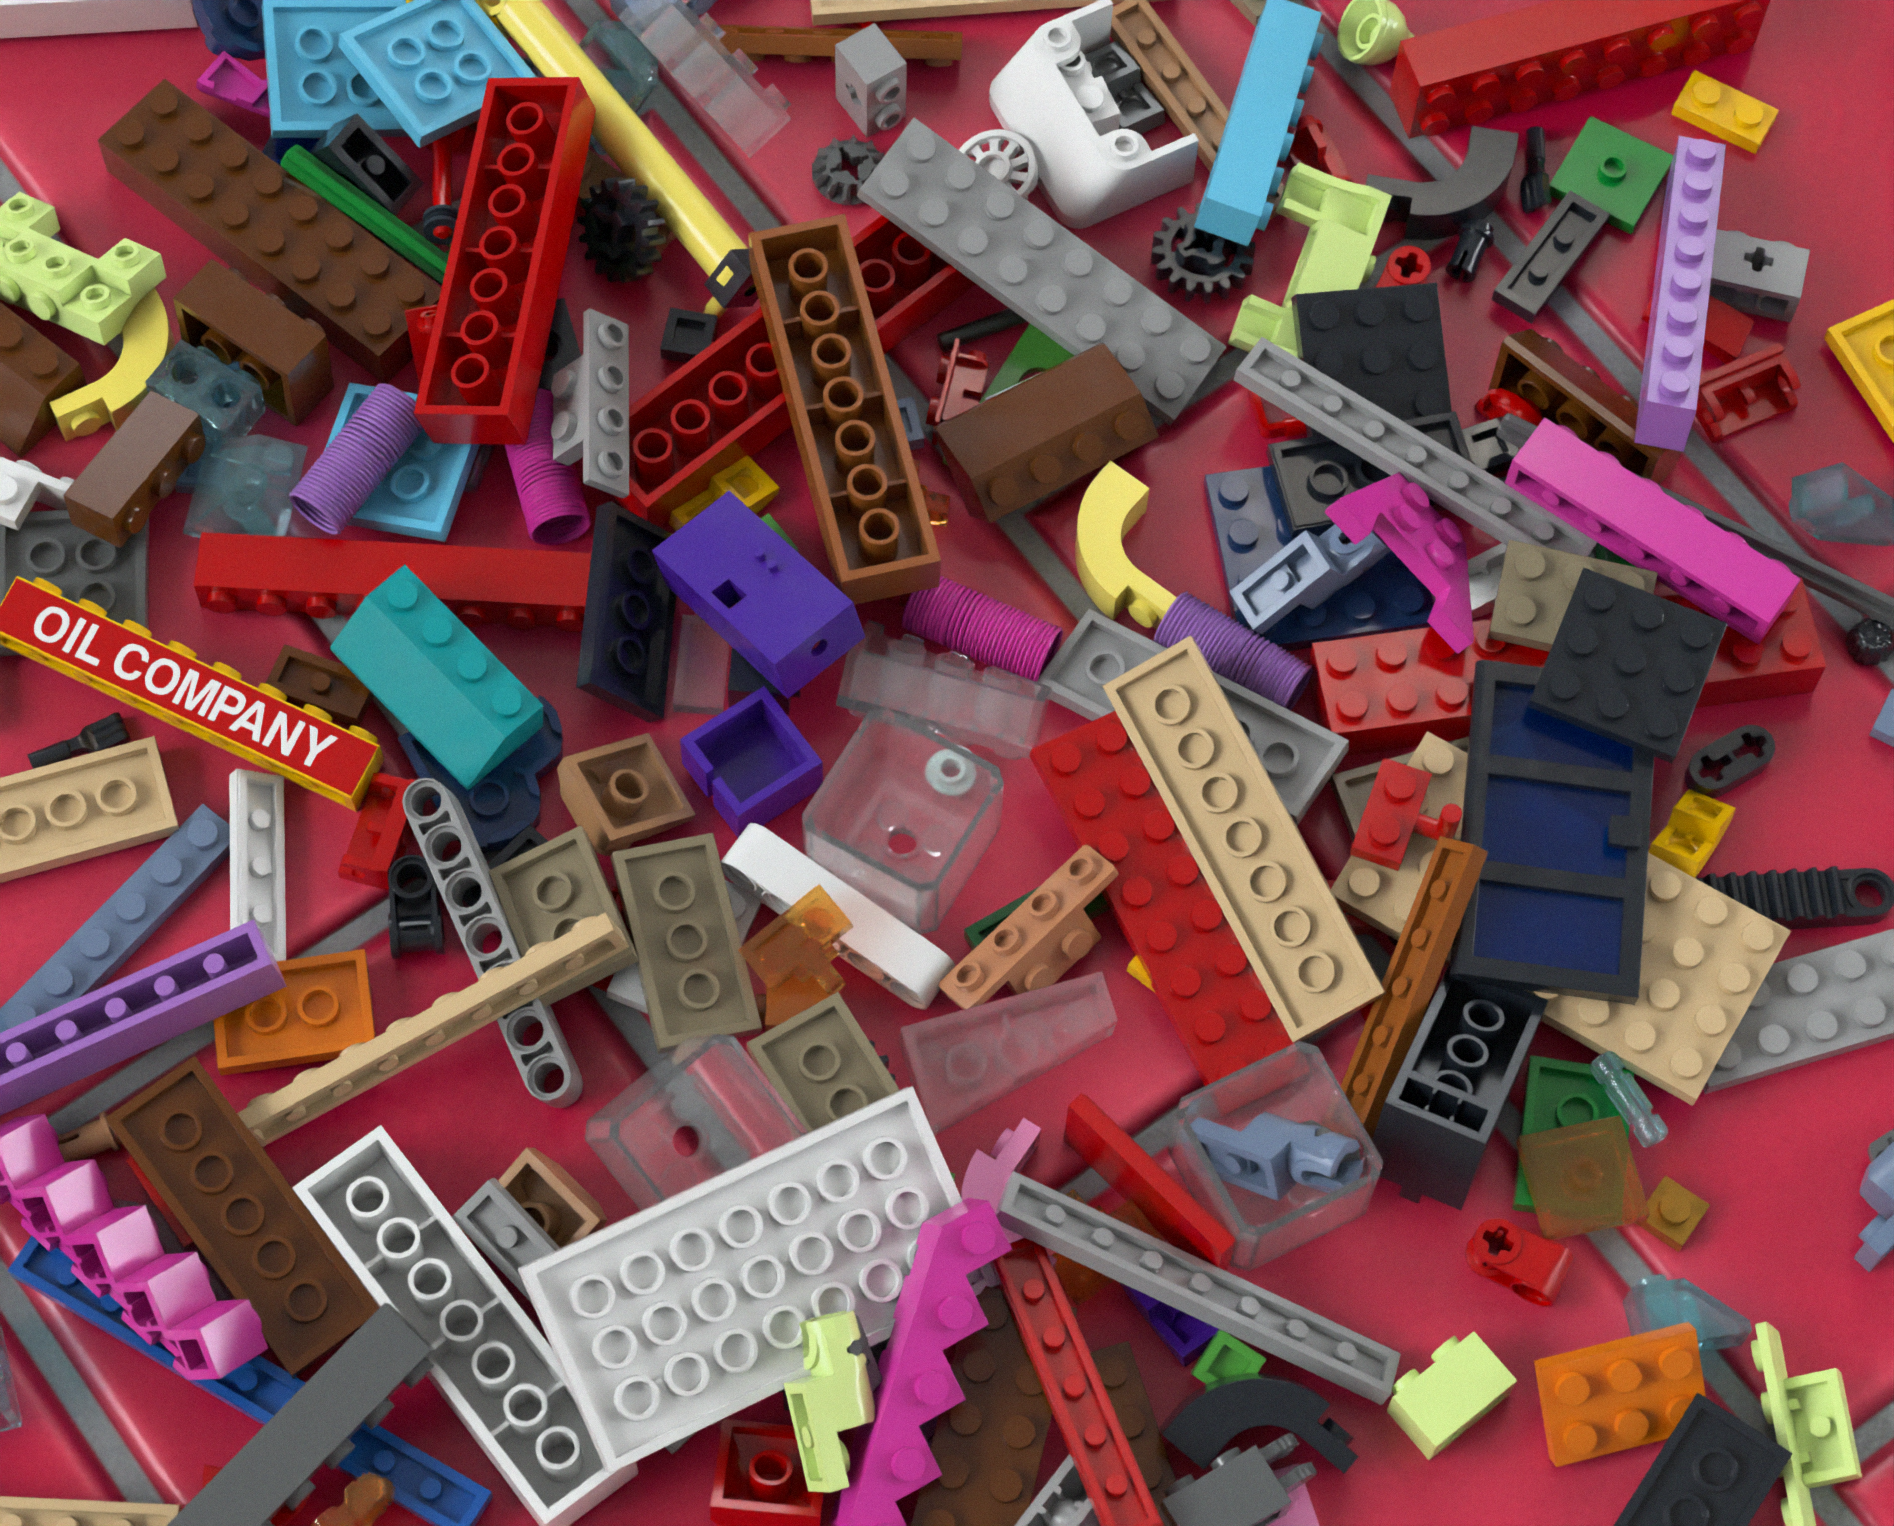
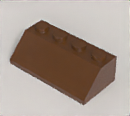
M0 302V442L22 458L57 425L49 402L85 387L87 383L81 366L76 360Z
M1528 329L1508 335L1502 341L1489 391L1502 388L1515 393L1520 398L1530 399L1539 408L1542 419L1546 418L1556 425L1570 428L1581 441L1597 451L1611 454L1627 470L1650 479L1658 485L1676 468L1682 453L1681 451L1634 443L1639 408L1637 403L1626 395L1618 394L1602 382L1594 370L1587 366L1579 365L1567 356L1554 340L1546 337L1543 338L1533 329Z
M1099 343L933 427L969 516L988 523L1159 437L1140 390L1105 343Z

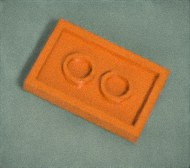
M365 949L278 961L277 964L287 987L213 1020L217 1065L220 1075L337 1059L340 1053L347 1047L356 1043H366L376 1038L368 961Z
M1689 1322L1534 1360L1549 1458L1556 1467L1668 1439L1697 1392L1706 1398L1697 1332Z

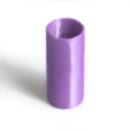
M386 383L377 384L374 391H371V395H368L365 402H362V406H359V410H356V413L352 415V419L348 420L345 427L341 428V432L335 436V440H332L329 447H326L323 455H320L317 462H314V466H311V469L302 477V480L299 481L295 489L289 493V499L299 513L323 531L333 535L341 534V530H344L347 523H350V519H353V515H356L359 508H362L365 500H368L371 493H374L377 485H380L383 478H386L387 472H390L391 468L394 467V463L401 459V455H404L407 448H410L413 440H416V437H419V433H422L424 428L414 415L416 402L392 385Z
M1188 591L1181 593L1169 607L1158 626L1153 640L1169 648L1191 635L1213 672L1290 711L1301 697L1313 672L1312 664L1308 665L1307 662H1303V659L1295 658V655L1286 652V649L1282 650V647H1278L1275 643L1270 644V641L1265 640L1264 636L1260 637L1259 633L1255 634L1254 630H1248V627H1244L1243 624L1240 625L1239 621L1231 620V617L1222 614V611L1214 610L1213 606L1210 607L1205 601L1201 602V599H1197L1196 596L1193 597Z

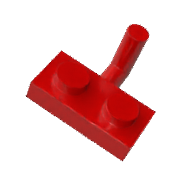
M1383 757L1353 841L1350 855L1399 871L1412 832L1438 841L1440 836L1454 839L1462 817V810L1458 805L1450 803L1442 808L1439 819L1419 813L1432 774Z

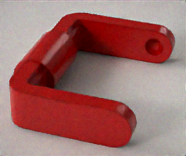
M1248 389L1251 407L1262 437L1271 439L1285 436L1288 438L1307 434L1306 424L1295 417L1268 423L1260 396Z

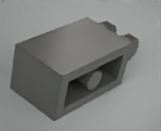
M1293 1433L1280 1437L1260 1450L1255 1445L1241 1453L1240 1449L1235 1447L1216 1458L1210 1464L1213 1471L1195 1481L1192 1475H1187L1170 1485L1164 1491L1167 1498L1162 1500L1159 1515L1166 1526H1268L1287 1514L1292 1502L1287 1494L1308 1482L1318 1472L1311 1462H1307L1306 1464L1296 1466L1281 1478H1276L1269 1465L1294 1451L1299 1442Z

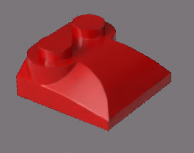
M722 1419L710 1504V1520L716 1526H820L824 1492L808 1491L794 1426Z

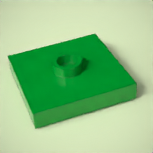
M1590 116L1549 184L1550 195L1562 201L1567 193L1572 191L1610 214L1608 224L1632 235L1667 175L1673 155Z

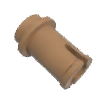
M105 1111L99 1113L100 1119L64 1134H58L60 1144L58 1147L65 1162L80 1161L109 1148H113L114 1151L121 1149L120 1144L122 1143L105 1120L108 1116Z

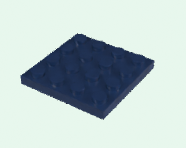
M1270 466L1207 474L1204 477V489L1232 619H1235V622L1239 621L1240 625L1243 624L1244 627H1248V630L1252 628L1229 591L1295 539L1291 538ZM1322 532V533H1317V534H1314V535H1316V536L1319 537V536L1322 535L1324 532ZM1391 550L1374 564L1371 569L1361 574L1348 585L1343 586L1316 609H1310L1299 604L1263 634L1259 633L1260 637L1264 636L1265 640H1269L1270 644L1275 643L1278 647H1282V650L1293 651L1311 648L1312 643L1429 628L1432 626L1427 621L1434 604L1431 592Z

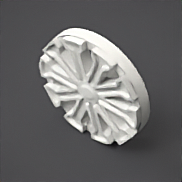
M1003 129L988 130L973 136L959 149L966 156L975 157V162L1026 200L1031 190L1033 191L1037 184L1039 165L1036 155L1026 139L1015 132ZM1004 141H1009L1008 146L1001 152V145ZM988 143L990 151L983 153L981 145ZM1019 151H1025L1023 155L1014 158ZM1029 166L1028 172H1019V170ZM1010 182L1022 184V186L1016 190Z

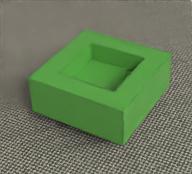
M1218 1329L1190 1373L1205 1384H1209L1231 1375L1258 1373L1266 1358L1231 1334Z

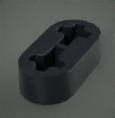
M1745 725L1702 748L1692 756L1686 769L1685 783L1688 789L1714 799L1762 773L1768 767L1775 752V741L1772 735L1765 728L1758 725ZM1744 743L1748 747L1757 745L1760 748L1757 758L1752 753H1748L1739 759L1736 756L1739 754ZM1722 764L1724 766L1716 781L1711 776L1703 779L1699 775L1703 766L1708 771Z

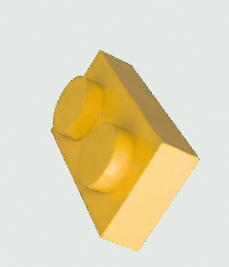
M1694 70L1676 100L1671 114L1756 154L1772 127L1779 110Z

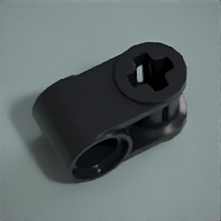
M419 855L403 856L393 863L388 875L390 900L388 926L392 958L400 959L403 953L434 950L437 955H444L445 932L442 909L440 908V891L425 858ZM411 878H422L427 881L421 890L414 893L401 889L403 884Z

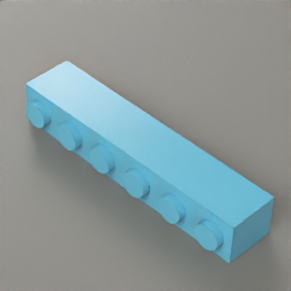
M1287 0L1266 1L1254 31L1194 228L1245 246L1249 245L1255 229L1265 230L1274 206L1273 203L1266 201L1267 195L1275 196L1284 172L1283 168L1276 165L1278 160L1285 162L1294 139V134L1288 133L1287 128L1288 126L1295 128L1304 105V100L1298 99L1297 95L1298 92L1306 93L1314 71V67L1307 65L1308 59L1315 61L1324 38V34L1316 32L1322 15L1321 12Z

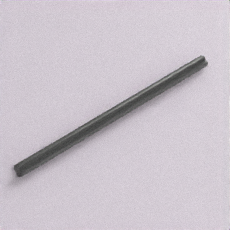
M1507 413L1497 429V436L1522 448L1538 426L1511 413ZM1660 486L1665 494L1683 505L1697 508L1708 521L1726 532L1740 535L1751 548L1765 557L1784 563L1791 570L1792 574L1799 578L1802 577L1805 586L1894 628L1893 597Z

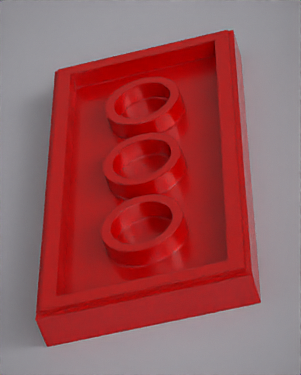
M1081 1093L1068 1105L1063 1140L1172 1246L1227 1271L1235 1245V1237L1086 1094L1083 1095Z

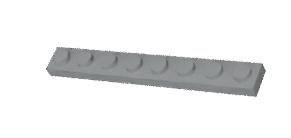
M1263 337L1260 338L1236 370L1234 381L1389 475L1392 476L1400 472L1410 483L1414 482L1419 485L1429 499L1505 545L1508 544L1510 539L1590 557L1598 544L1595 540L1506 485L1503 481Z
M1015 1171L1007 1180L995 1213L1002 1227L1375 1403L1383 1405L1391 1395L1401 1353Z

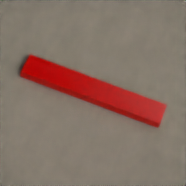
M1027 1238L1009 1243L1012 1250L990 1261V1264L1100 1526H1164L1045 1247Z

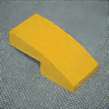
M747 455L712 476L709 488L673 510L670 515L669 524L678 531L728 491L733 493L751 511L757 514L778 494L780 487Z
M1689 789L1673 807L1668 825L1651 843L1648 853L1696 878L1720 842L1734 816L1736 808Z

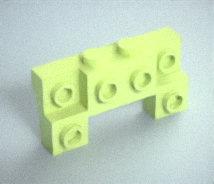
M1298 163L1290 171L1275 213L1310 227L1282 306L1252 294L1245 298L1228 344L1250 353L1260 338L1263 337L1298 358L1291 298L1295 294L1359 289L1361 282H1367L1376 263V257L1371 255L1392 195L1371 186L1336 178L1303 163Z
M18 192L0 206V299L8 304H14L32 312L43 320L54 322L105 346L122 331L127 318L138 302L167 277L161 253L124 238L99 259L50 238L60 230L54 206Z

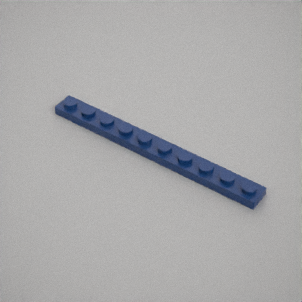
M33 1236L30 1237L7 1270L11 1277L187 1380L173 1367L174 1359L176 1358L173 1353L160 1341L150 1346L121 1319L125 1309L109 1294L101 1298L97 1297L71 1272L74 1262L58 1247L49 1252ZM259 1355L220 1379L187 1380L263 1426L306 1384L297 1377L293 1379L287 1371ZM364 1424L349 1439L356 1447L336 1467L339 1471L432 1526H475L493 1498L492 1492L379 1425L371 1430Z

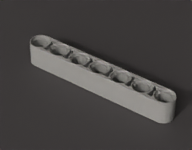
M421 778L415 780L404 792L402 800L404 812L479 979L488 970L496 967H506L522 958V955L489 874L490 869L459 800L450 790L435 779ZM441 796V805L438 811L431 816H423L422 810L425 802L430 797ZM460 840L461 851L459 855L452 861L443 862L442 855L446 845L452 841ZM480 885L482 893L479 901L471 907H463L462 900L466 890L472 886ZM501 931L502 941L499 948L492 953H484L482 946L486 936L491 932ZM537 997L498 1018V1025L525 1086L531 1095L555 1108L567 1107L577 1101L582 1093V1076L551 1006L545 1007ZM533 1023H542L543 1036L540 1041L533 1046H525L523 1036L527 1027ZM562 1069L564 1082L561 1088L556 1092L546 1093L544 1080L547 1074L552 1070Z

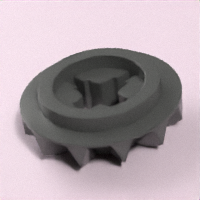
M854 134L849 140L838 141L834 137L829 146L818 149L817 157L814 163H812L813 182L817 190L832 202L843 205L865 203L856 195L885 155L875 149L872 140L864 143L858 141ZM843 159L849 161L852 166L859 165L858 181L847 170L842 171Z

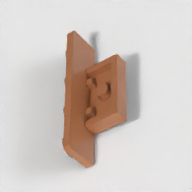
M1082 846L939 982L940 989L966 1013L973 1014L1006 983L1015 998L1029 1008L1102 938L1083 909L1118 876V871L1114 865L1090 846Z

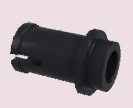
M1469 218L1466 223L1460 225L1457 232L1460 239L1450 262L1446 266V272L1454 279L1459 280L1460 274L1464 270L1463 282L1474 281L1476 271L1486 248L1492 247L1495 240L1493 235L1494 229L1488 222L1479 218Z

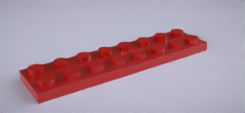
M1116 711L1032 748L1029 757L1078 849L1084 845L1090 846L1113 864L1118 871V876L1101 892L1135 956L1137 955L1151 980L1154 992L1219 1114L1311 1070L1314 1063L1302 1041L1296 1044L1292 1042Z

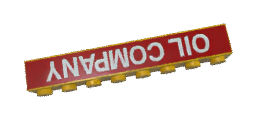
M16 576L0 605V645L272 773L284 776L289 781L357 812L367 794L373 773H378L385 760L380 745L376 744L378 741L376 736L354 725H351L349 730L331 723L333 718L328 713L313 705L305 704L304 708L301 709L286 702L287 696L273 686L260 683L258 688L243 682L241 681L242 675L226 664L215 662L213 667L196 660L197 654L179 642L171 640L168 645H164L150 638L152 633L134 621L125 619L123 624L115 622L106 617L107 612L102 607L89 600L80 598L78 603L61 596L63 593L61 589L42 578L36 577L32 583Z

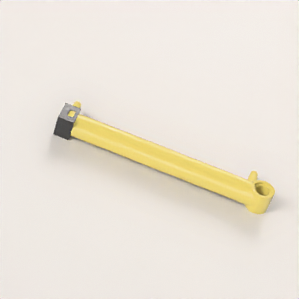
M475 0L487 16L495 17L498 21L495 25L506 40L509 37L514 40L543 77L580 78L596 108L591 135L627 178H635L636 186L646 185L648 187L646 199L648 201L657 199L659 202L655 210L657 215L664 218L667 227L709 276L704 285L713 296L706 304V309L703 313L717 315L720 318L728 308L753 307L759 298L749 264V249L541 0Z

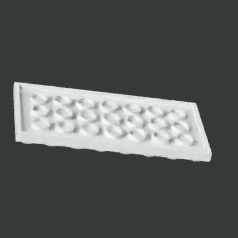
M912 1086L899 1090L517 1269L605 1471L612 1473L785 1389L784 1383L811 1376L810 1369H804L803 1342L799 1322L833 1312L854 1310L868 1338L869 1347L890 1338L895 1322L893 1318L905 1276H909L919 1246L916 1244L922 1223L958 1204L962 1199ZM990 1263L966 1275L975 1296L980 1294L985 1286L995 1287L999 1285Z

